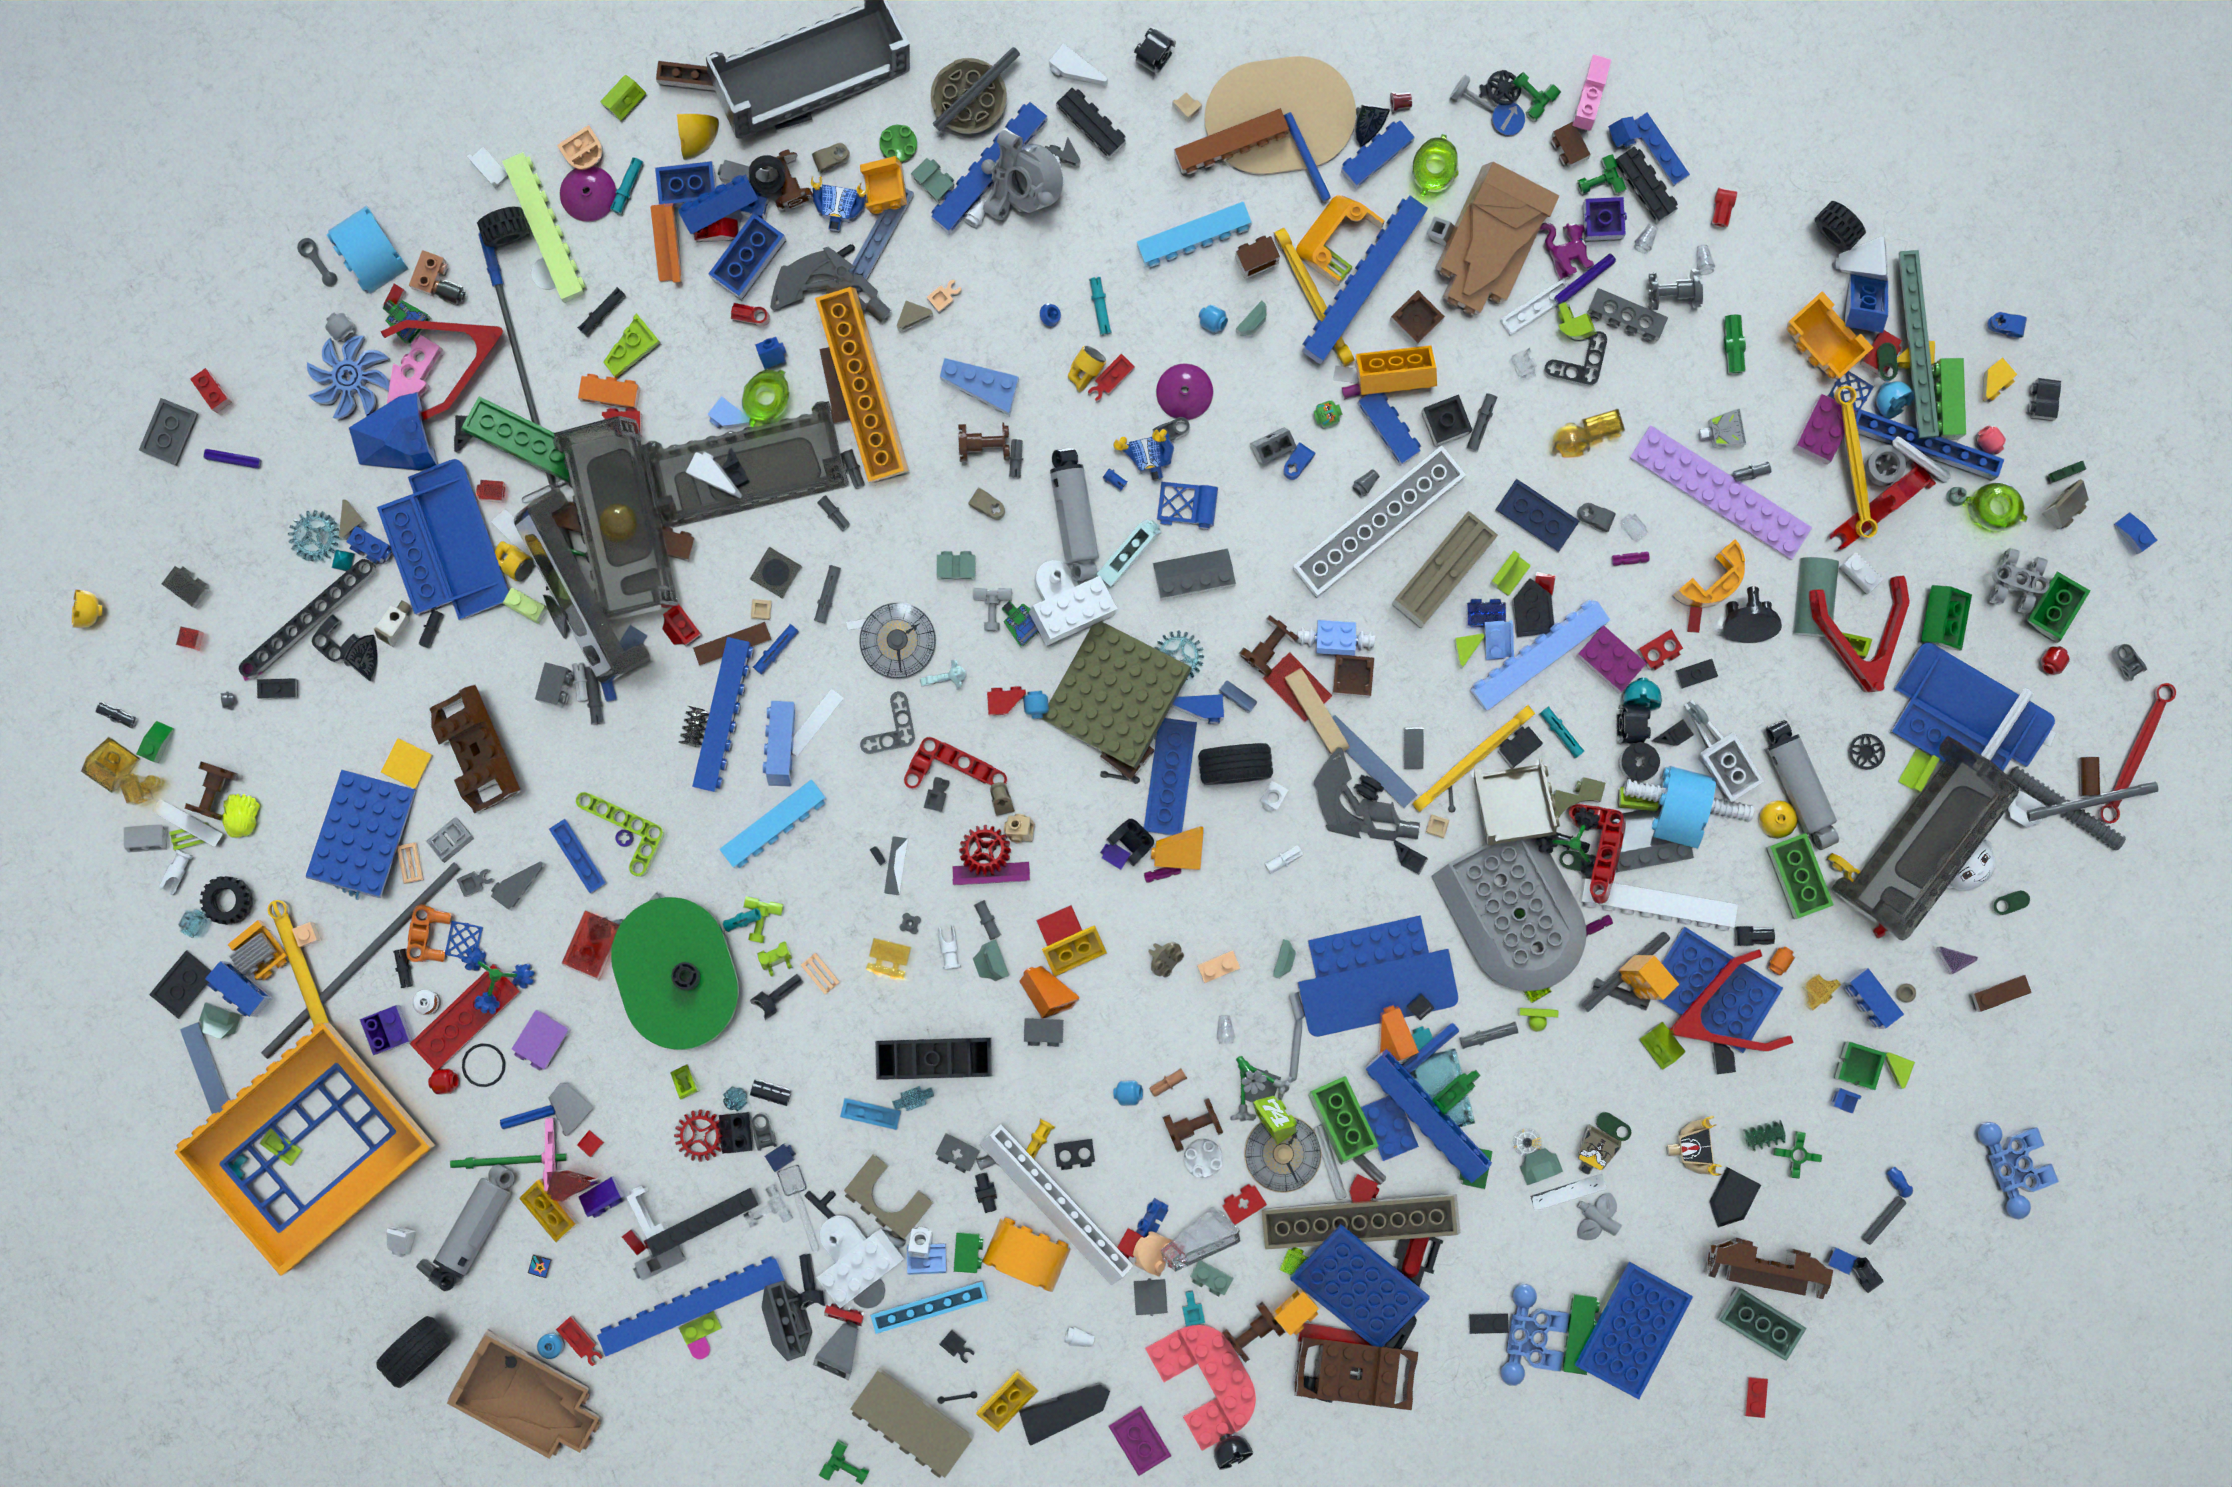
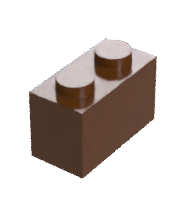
M1573 122L1553 131L1551 142L1554 148L1559 149L1561 153L1559 157L1563 165L1571 168L1589 159L1591 154L1577 127L1573 126Z

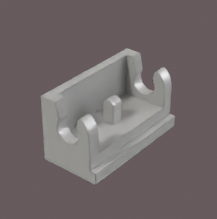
M162 824L124 827V848L127 852L167 850L166 830H163Z

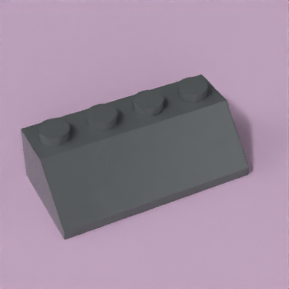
M1228 548L1153 563L1160 601L1236 585Z

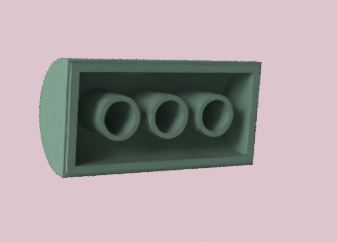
M1818 557L1800 558L1793 634L1826 638L1812 618L1809 591L1824 590L1828 615L1834 621L1839 561Z
M1740 1287L1730 1296L1719 1317V1321L1787 1361L1807 1329Z

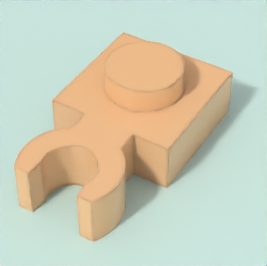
M954 279L948 282L946 289L941 285L927 296V299L938 312H941L954 301L951 297L952 295H957L962 290L961 287L956 290L951 288L955 283Z

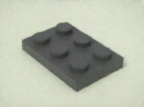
M160 398L139 451L176 465L197 412Z

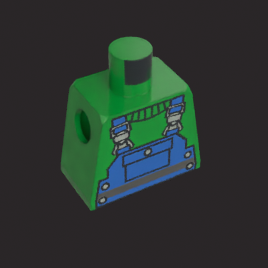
M389 300L383 306V310L390 314L385 320L390 327L404 320L430 321L432 319L425 312L403 300L398 305ZM405 328L396 334L409 346L422 329Z
M1009 601L1001 608L1008 615L1003 622L1020 648L1024 647L1039 633L1029 614L1031 609L1024 603L1016 608Z

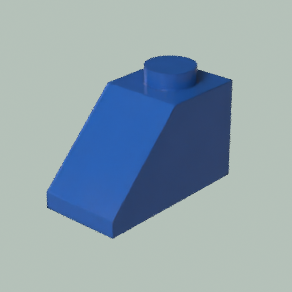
M2130 512L2114 523L2136 554L2143 552L2158 541L2147 525Z

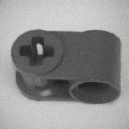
M1179 417L1155 427L1153 432L1157 429L1160 433L1162 429H1165L1169 433L1172 443L1189 433L1190 424L1186 418ZM1180 422H1184L1187 425L1186 430L1182 432L1176 429L1177 424Z
M1585 503L1577 510V517L1580 521L1605 532H1609L1616 515L1615 512L1592 503ZM1586 508L1589 509L1588 513L1590 514L1588 516H1585L1584 510Z
M2121 644L2113 648L2112 656L2128 680H2134V676L2147 670L2145 663L2131 645ZM2121 648H2124L2127 652L2125 658H2122L2119 654Z
M766 1113L756 1114L752 1119V1127L757 1150L761 1151L762 1148L769 1146L777 1147L775 1133L769 1116ZM757 1117L765 1118L766 1125L764 1127H759L756 1124Z

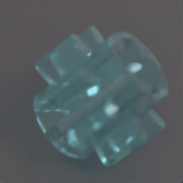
M732 1086L723 1094L725 1097L723 1103L729 1110L735 1109L739 1111L747 1104L745 1101L747 1095L741 1088L735 1089Z

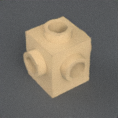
M1023 814L1008 815V820L1004 824V833L1015 843L1032 841L1035 823L1031 817H1026Z

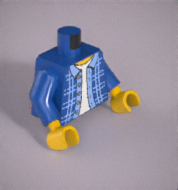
M812 176L813 202L817 211L822 214L824 219L830 220L829 230L840 231L841 222H850L851 219L855 218L863 210L866 200L865 194L869 191L870 186L867 185L864 191L861 189L862 183L857 186L856 190L823 185L821 176L819 183H815Z
M1156 429L1152 437L1131 441L1129 444H1126V437H1121L1119 441L1115 440L1114 448L1116 450H1123L1140 471L1150 469L1152 480L1163 478L1161 466L1171 464L1174 446L1170 441L1169 433L1165 429H1162L1160 433Z

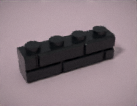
M1071 88L1057 101L1056 107L1110 160L1125 146L1126 140L1124 138L1126 136L1119 129L1115 130L1111 126L1112 122L1105 115L1102 117L1098 113L1099 109L1092 102L1089 104L1084 99L1086 96L1079 89L1075 91Z
M1634 146L1617 157L1615 161L1627 182L1656 224L1677 211L1678 208L1676 206L1678 203L1672 195L1669 197L1665 191L1667 187L1662 180L1658 181L1653 166L1651 164L1647 165L1644 160L1646 157L1642 150H1637Z

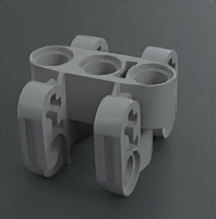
M2009 548L2002 557L2001 565L1992 572V578L1996 582V586L1992 590L1989 602L1996 605L2003 604L2007 597L2008 589L2011 588L2024 593L2020 596L2022 599L2017 611L2028 614L2034 607L2035 595H2041L2049 589V581L2042 576L2048 560L2036 557L2033 559L2034 562L2030 571L2016 567L2020 551ZM2017 575L2023 576V585L2018 584L2016 580ZM2036 581L2042 583L2043 589L2041 591L2035 588Z

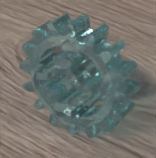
M920 1086L901 1092V1098L892 1101L895 1110L905 1107L906 1111H910L926 1105L925 1100L934 1097L932 1088L921 1090Z

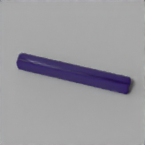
M1611 253L1558 293L1554 300L1558 305L1567 301L1614 264L1616 258Z

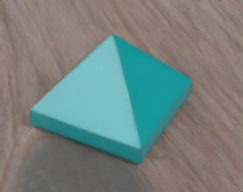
M336 549L332 568L343 571L349 570L352 567L355 553Z

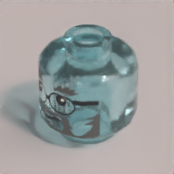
M196 908L193 911L186 910L178 923V926L181 928L180 932L191 938L200 936L208 923L207 919L203 917L205 913Z

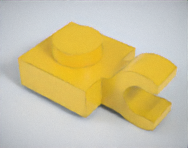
M1831 853L1827 858L1833 863L1832 867L1839 872L1844 871V877L1847 881L1854 883L1855 880L1851 878L1852 873L1855 872L1859 875L1861 873L1860 870L1854 868V866L1839 855Z

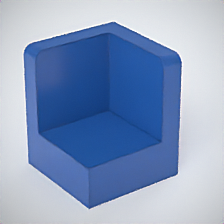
M1837 1088L1831 1106L1853 1113L1858 1099L1860 1100L1862 1096L1842 1088Z
M1833 1247V1253L1828 1265L1850 1275L1854 1260L1857 1257Z

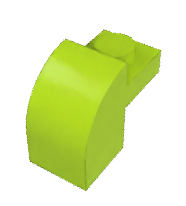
M1568 303L1559 304L1560 311H1558V314L1564 323L1558 326L1563 333L1576 340L1586 339L1597 334L1592 319L1587 313L1574 318Z

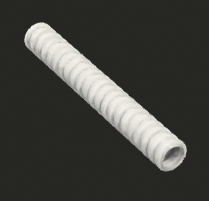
M1628 779L1625 782L1623 792L1625 796H1636L1638 799L1642 797L1643 800L1647 798L1648 801L1653 800L1657 802L1660 801L1661 794H1665L1666 788H1660L1659 785L1655 787L1654 784H1643L1641 781L1637 783L1636 780L1631 782V779ZM1715 797L1711 814L1717 813L1718 816L1723 814V817L1728 815L1729 818H1740L1742 821L1746 819L1747 822H1750L1754 814L1753 805H1742L1740 802L1736 804L1735 801L1730 802V800H1718Z

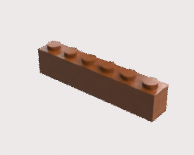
M1280 108L1175 148L1174 154L1182 174L1186 172L1187 174H1192L1198 171L1197 168L1205 166L1207 168L1213 166L1217 160L1222 159L1226 161L1238 152L1240 154L1247 153L1251 150V147L1257 145L1258 147L1265 146L1272 139L1281 140L1289 133V127Z

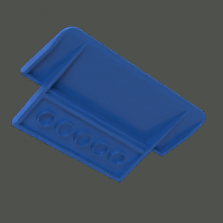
M452 459L409 476L408 480L413 494L377 507L415 615L452 602L458 620H462L503 603L509 591L467 473L460 460Z
M1932 643L1921 645L1894 687L1895 690L1909 697L1910 701L1891 732L1928 754L1935 755L1940 758V761L1956 770L1961 763L1965 764L1995 785L2011 758L2028 767L2055 724V718L2050 712L2029 701L1981 773L1975 770L1973 766L2016 702L2019 694Z
M1421 915L1308 940L1316 978L1300 981L1298 986L1309 1033L1315 1037L1380 1023V1013L1384 1012V1008L1394 1005V1007L1398 1006L1404 1018L1414 1016L1407 1005L1420 993L1434 1006L1432 1011L1453 1007L1458 1002V992L1449 949L1429 953Z

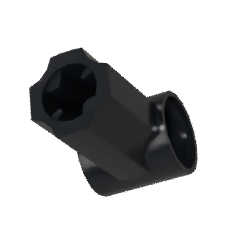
M1736 926V946L1771 945L1775 943L1774 928Z
M1858 1257L1854 1260L1853 1269L1859 1277L1858 1282L1867 1293H1870L1884 1282L1866 1257Z

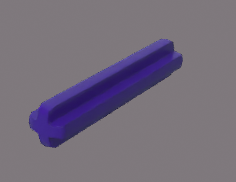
M205 449L203 457L207 460L252 468H259L260 459L257 457Z

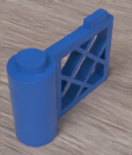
M1161 482L1157 520H1161L1160 524L1172 525V522L1198 524V528L1210 529V526H1214L1218 487ZM1165 487H1174L1178 493L1171 499H1168L1165 496ZM1187 489H1195L1194 497L1187 502L1182 493ZM1180 495L1186 504L1176 510L1171 502ZM1170 504L1175 512L1169 517L1162 516L1163 508ZM1189 506L1192 510L1191 519L1183 518L1179 512Z

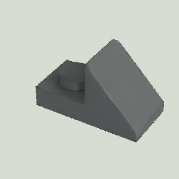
M1067 137L1063 151L1056 145L1045 146L1052 154L1059 157L1060 162L1080 167V158L1069 137Z

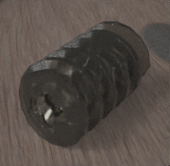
M688 706L692 709V711L685 712L690 717L684 719L688 726H682L686 733L680 734L685 740L678 741V743L692 747L701 746L702 742L698 739L704 738L700 731H705L706 729L702 724L707 723L708 720L704 716H709V712L704 709Z

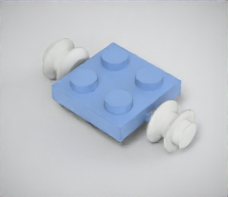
M1318 620L1317 633L1312 628L1309 631H1305L1302 627V631H1298L1299 639L1297 640V642H1301V646L1304 643H1308L1309 647L1314 644L1315 640L1317 642L1316 653L1355 656L1357 642L1360 650L1363 647H1368L1370 651V648L1374 647L1375 636H1371V632L1369 635H1364L1363 631H1361L1357 639L1356 622Z

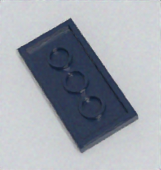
M1517 478L1495 509L1497 513L1557 553H1559L1580 522Z

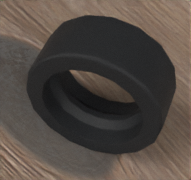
M771 155L757 157L751 162L749 167V181L752 187L764 194L778 191L785 182L783 163L777 157ZM770 166L778 171V177L771 182H762L756 178V172L762 167Z

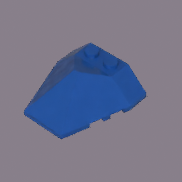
M418 392L395 398L349 427L359 464L422 470L438 465L433 447L429 448L420 416L422 406Z

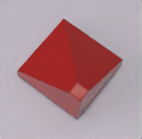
M589 1130L577 1146L589 1157H592L604 1142Z

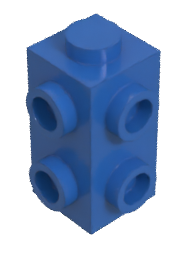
M355 526L346 541L351 545L349 549L358 554L361 551L367 554L366 558L375 564L377 561L381 563L384 560L387 561L392 553L389 544Z

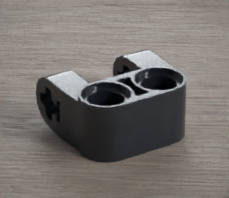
M333 614L313 635L312 645L328 660L334 663H342L347 650L359 637L354 633L341 646L330 637L331 633L341 622ZM320 637L326 638V643L323 646L318 645ZM339 649L340 656L337 659H333L332 652Z
M1134 819L1126 820L1106 839L1112 846L1120 840L1133 853L1127 859L1132 866L1154 845L1153 837Z

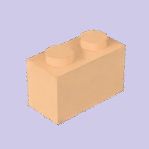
M1233 951L1197 965L1204 984L1240 969Z

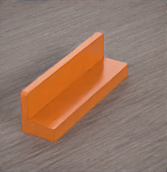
M673 203L651 205L659 281L673 280V282H681L682 275Z

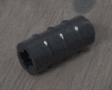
M755 1079L750 1095L767 1100L768 1102L788 1106L792 1090Z

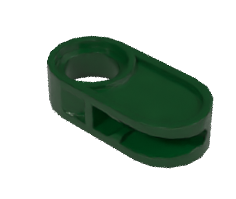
M1883 343L1877 349L1878 375L1883 381H1891L1898 373L1896 347L1891 343ZM1884 367H1891L1893 375L1890 377L1883 374Z
M2080 461L2048 474L2051 479V483L2086 470L2084 461Z
M1566 850L1559 855V864L1563 868L1581 872L1580 867L1583 866L1581 863L1583 857L1579 852ZM1565 854L1573 856L1572 864L1566 865L1563 862Z
M2020 890L1998 897L1992 902V910L1997 915H2006L2018 911L2029 905L2030 896L2027 892ZM1999 901H2004L2007 905L2006 910L2003 912L1997 909Z
M1602 1112L1596 1117L1597 1127L1619 1141H1626L1630 1138L1632 1134L1630 1126L1608 1112ZM1621 1126L1627 1129V1135L1623 1138L1617 1135V1129Z

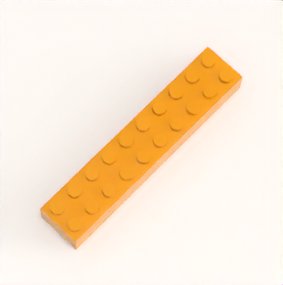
M848 287L816 297V304L868 482H876L909 472L856 288Z

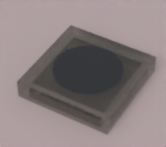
M769 547L750 580L783 599L802 566Z

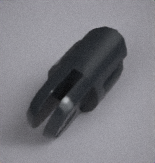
M1414 1315L1384 1346L1402 1350L1416 1325V1316Z

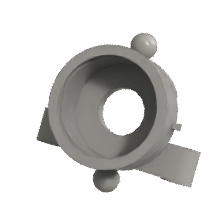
M1008 129L1002 130L997 138L1000 148L999 159H997L996 163L993 160L987 159L981 165L982 171L985 174H992V181L994 182L993 190L984 203V212L998 220H1003L1008 214L1010 204L1019 212L1027 213L1052 205L1059 198L1063 186L1062 172L1057 159L1047 148L1041 145L1029 144L1022 147V137ZM1017 170L1026 177V193L1020 185Z

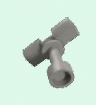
M973 588V600H985V604H989L988 622H984L985 631H999L1000 623L996 622V604H1000V601H1012V588H998V590Z

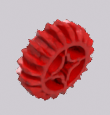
M987 825L983 826V830L976 826V832L970 829L969 833L971 836L965 834L963 837L966 841L960 842L962 846L959 849V853L962 854L960 859L964 861V867L969 866L970 872L976 869L975 873L977 876L981 871H983V876L985 877L988 871H990L991 875H994V869L1000 872V865L1006 867L1007 863L1005 860H1010L1008 855L1011 853V848L1008 847L1010 841L1006 840V834L1001 835L1000 829L994 832V826H991L990 830H987ZM981 838H991L993 840L983 841ZM975 842L978 848L974 852V854L970 856V848L972 844ZM1000 845V854L995 859L993 852L994 850H996V847ZM981 846L982 848H988L989 854L982 853ZM987 860L989 863H979V861Z
M702 1109L698 1111V1116H696L695 1111H691L692 1117L690 1118L688 1114H685L684 1117L687 1121L685 1122L680 1119L679 1123L683 1126L675 1127L676 1130L680 1131V1134H674V1137H680L681 1140L675 1142V1144H682L683 1147L679 1149V1152L687 1151L684 1157L692 1154V1161L698 1156V1161L702 1162L703 1156H705V1159L709 1161L710 1153L713 1157L717 1156L714 1151L715 1149L719 1152L722 1151V1148L718 1146L721 1144V1137L723 1136L720 1134L721 1129L718 1126L720 1120L714 1121L717 1117L716 1114H713L710 1118V1111L708 1110L705 1116H703ZM702 1119L708 1121L711 1125L702 1129L694 1121ZM689 1125L693 1136L686 1142L685 1132ZM715 1129L716 1139L713 1146H711L708 1135ZM697 1131H707L705 1136H703L705 1137L704 1141L702 1139L693 1141L696 1139ZM695 1143H701L707 1151L698 1152L690 1147Z

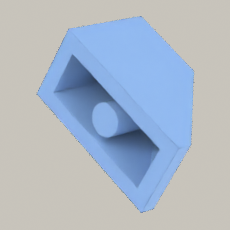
M722 396L708 413V416L711 418L709 421L717 428L719 426L723 428L740 427L753 423L751 418Z

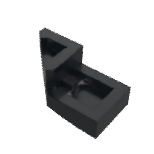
M468 415L455 416L454 452L459 451L473 437L461 430Z
M730 448L723 469L735 487L739 488L750 481L733 449Z
M1682 719L1654 738L1653 741L1678 746L1694 734L1684 719Z
M1395 840L1394 845L1401 866L1419 875L1428 858Z
M1712 1042L1716 1074L1736 1072L1734 1052L1727 1045Z

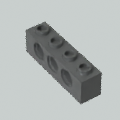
M1597 288L1587 311L1595 319L1601 320L1603 318L1608 321V324L1614 327L1622 326L1626 328L1625 331L1634 335L1639 333L1643 335L1645 340L1650 342L1659 340L1668 320L1667 316L1600 288ZM1605 305L1613 306L1614 312L1607 313L1604 308ZM1622 313H1630L1632 319L1629 321L1624 320ZM1640 320H1647L1649 327L1643 328L1640 325Z

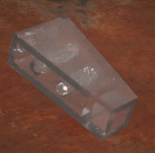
M1213 1207L1161 1249L1162 1258L1176 1272L1238 1244L1241 1241L1239 1236L1240 1230L1234 1223L1230 1224L1227 1221L1228 1219L1222 1211L1218 1212Z

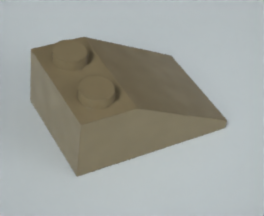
M2080 479L2069 485L2042 513L2057 529L2063 526L2067 528L2074 521L2072 517L2086 509L2085 503L2089 498L2084 481Z

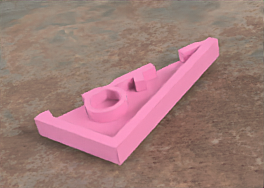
M545 1118V1152H542L544 1191H552L557 1185L553 1118Z

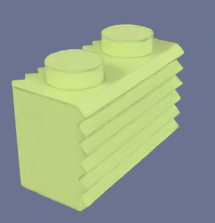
M515 588L510 589L503 601V604L538 624L547 611V606Z

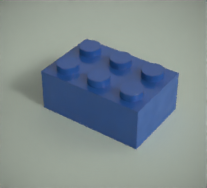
M712 161L655 168L659 204L673 203L674 208H681L684 203L693 202L701 194L710 193L716 188L715 169Z
M220 961L205 978L209 982L207 985L212 990L221 992L223 994L222 998L229 1004L237 1005V1011L245 1017L258 1016L272 999L232 964L226 961Z
M1869 968L1859 970L1844 982L1846 985L1845 991L1850 997L1854 996L1858 1001L1856 1003L1863 1013L1867 1012L1870 1016L1868 1020L1875 1028L1886 1029L1904 1015Z
M1390 1095L1361 1106L1379 1145L1377 1150L1382 1161L1419 1147L1405 1111L1395 1104L1394 1099Z

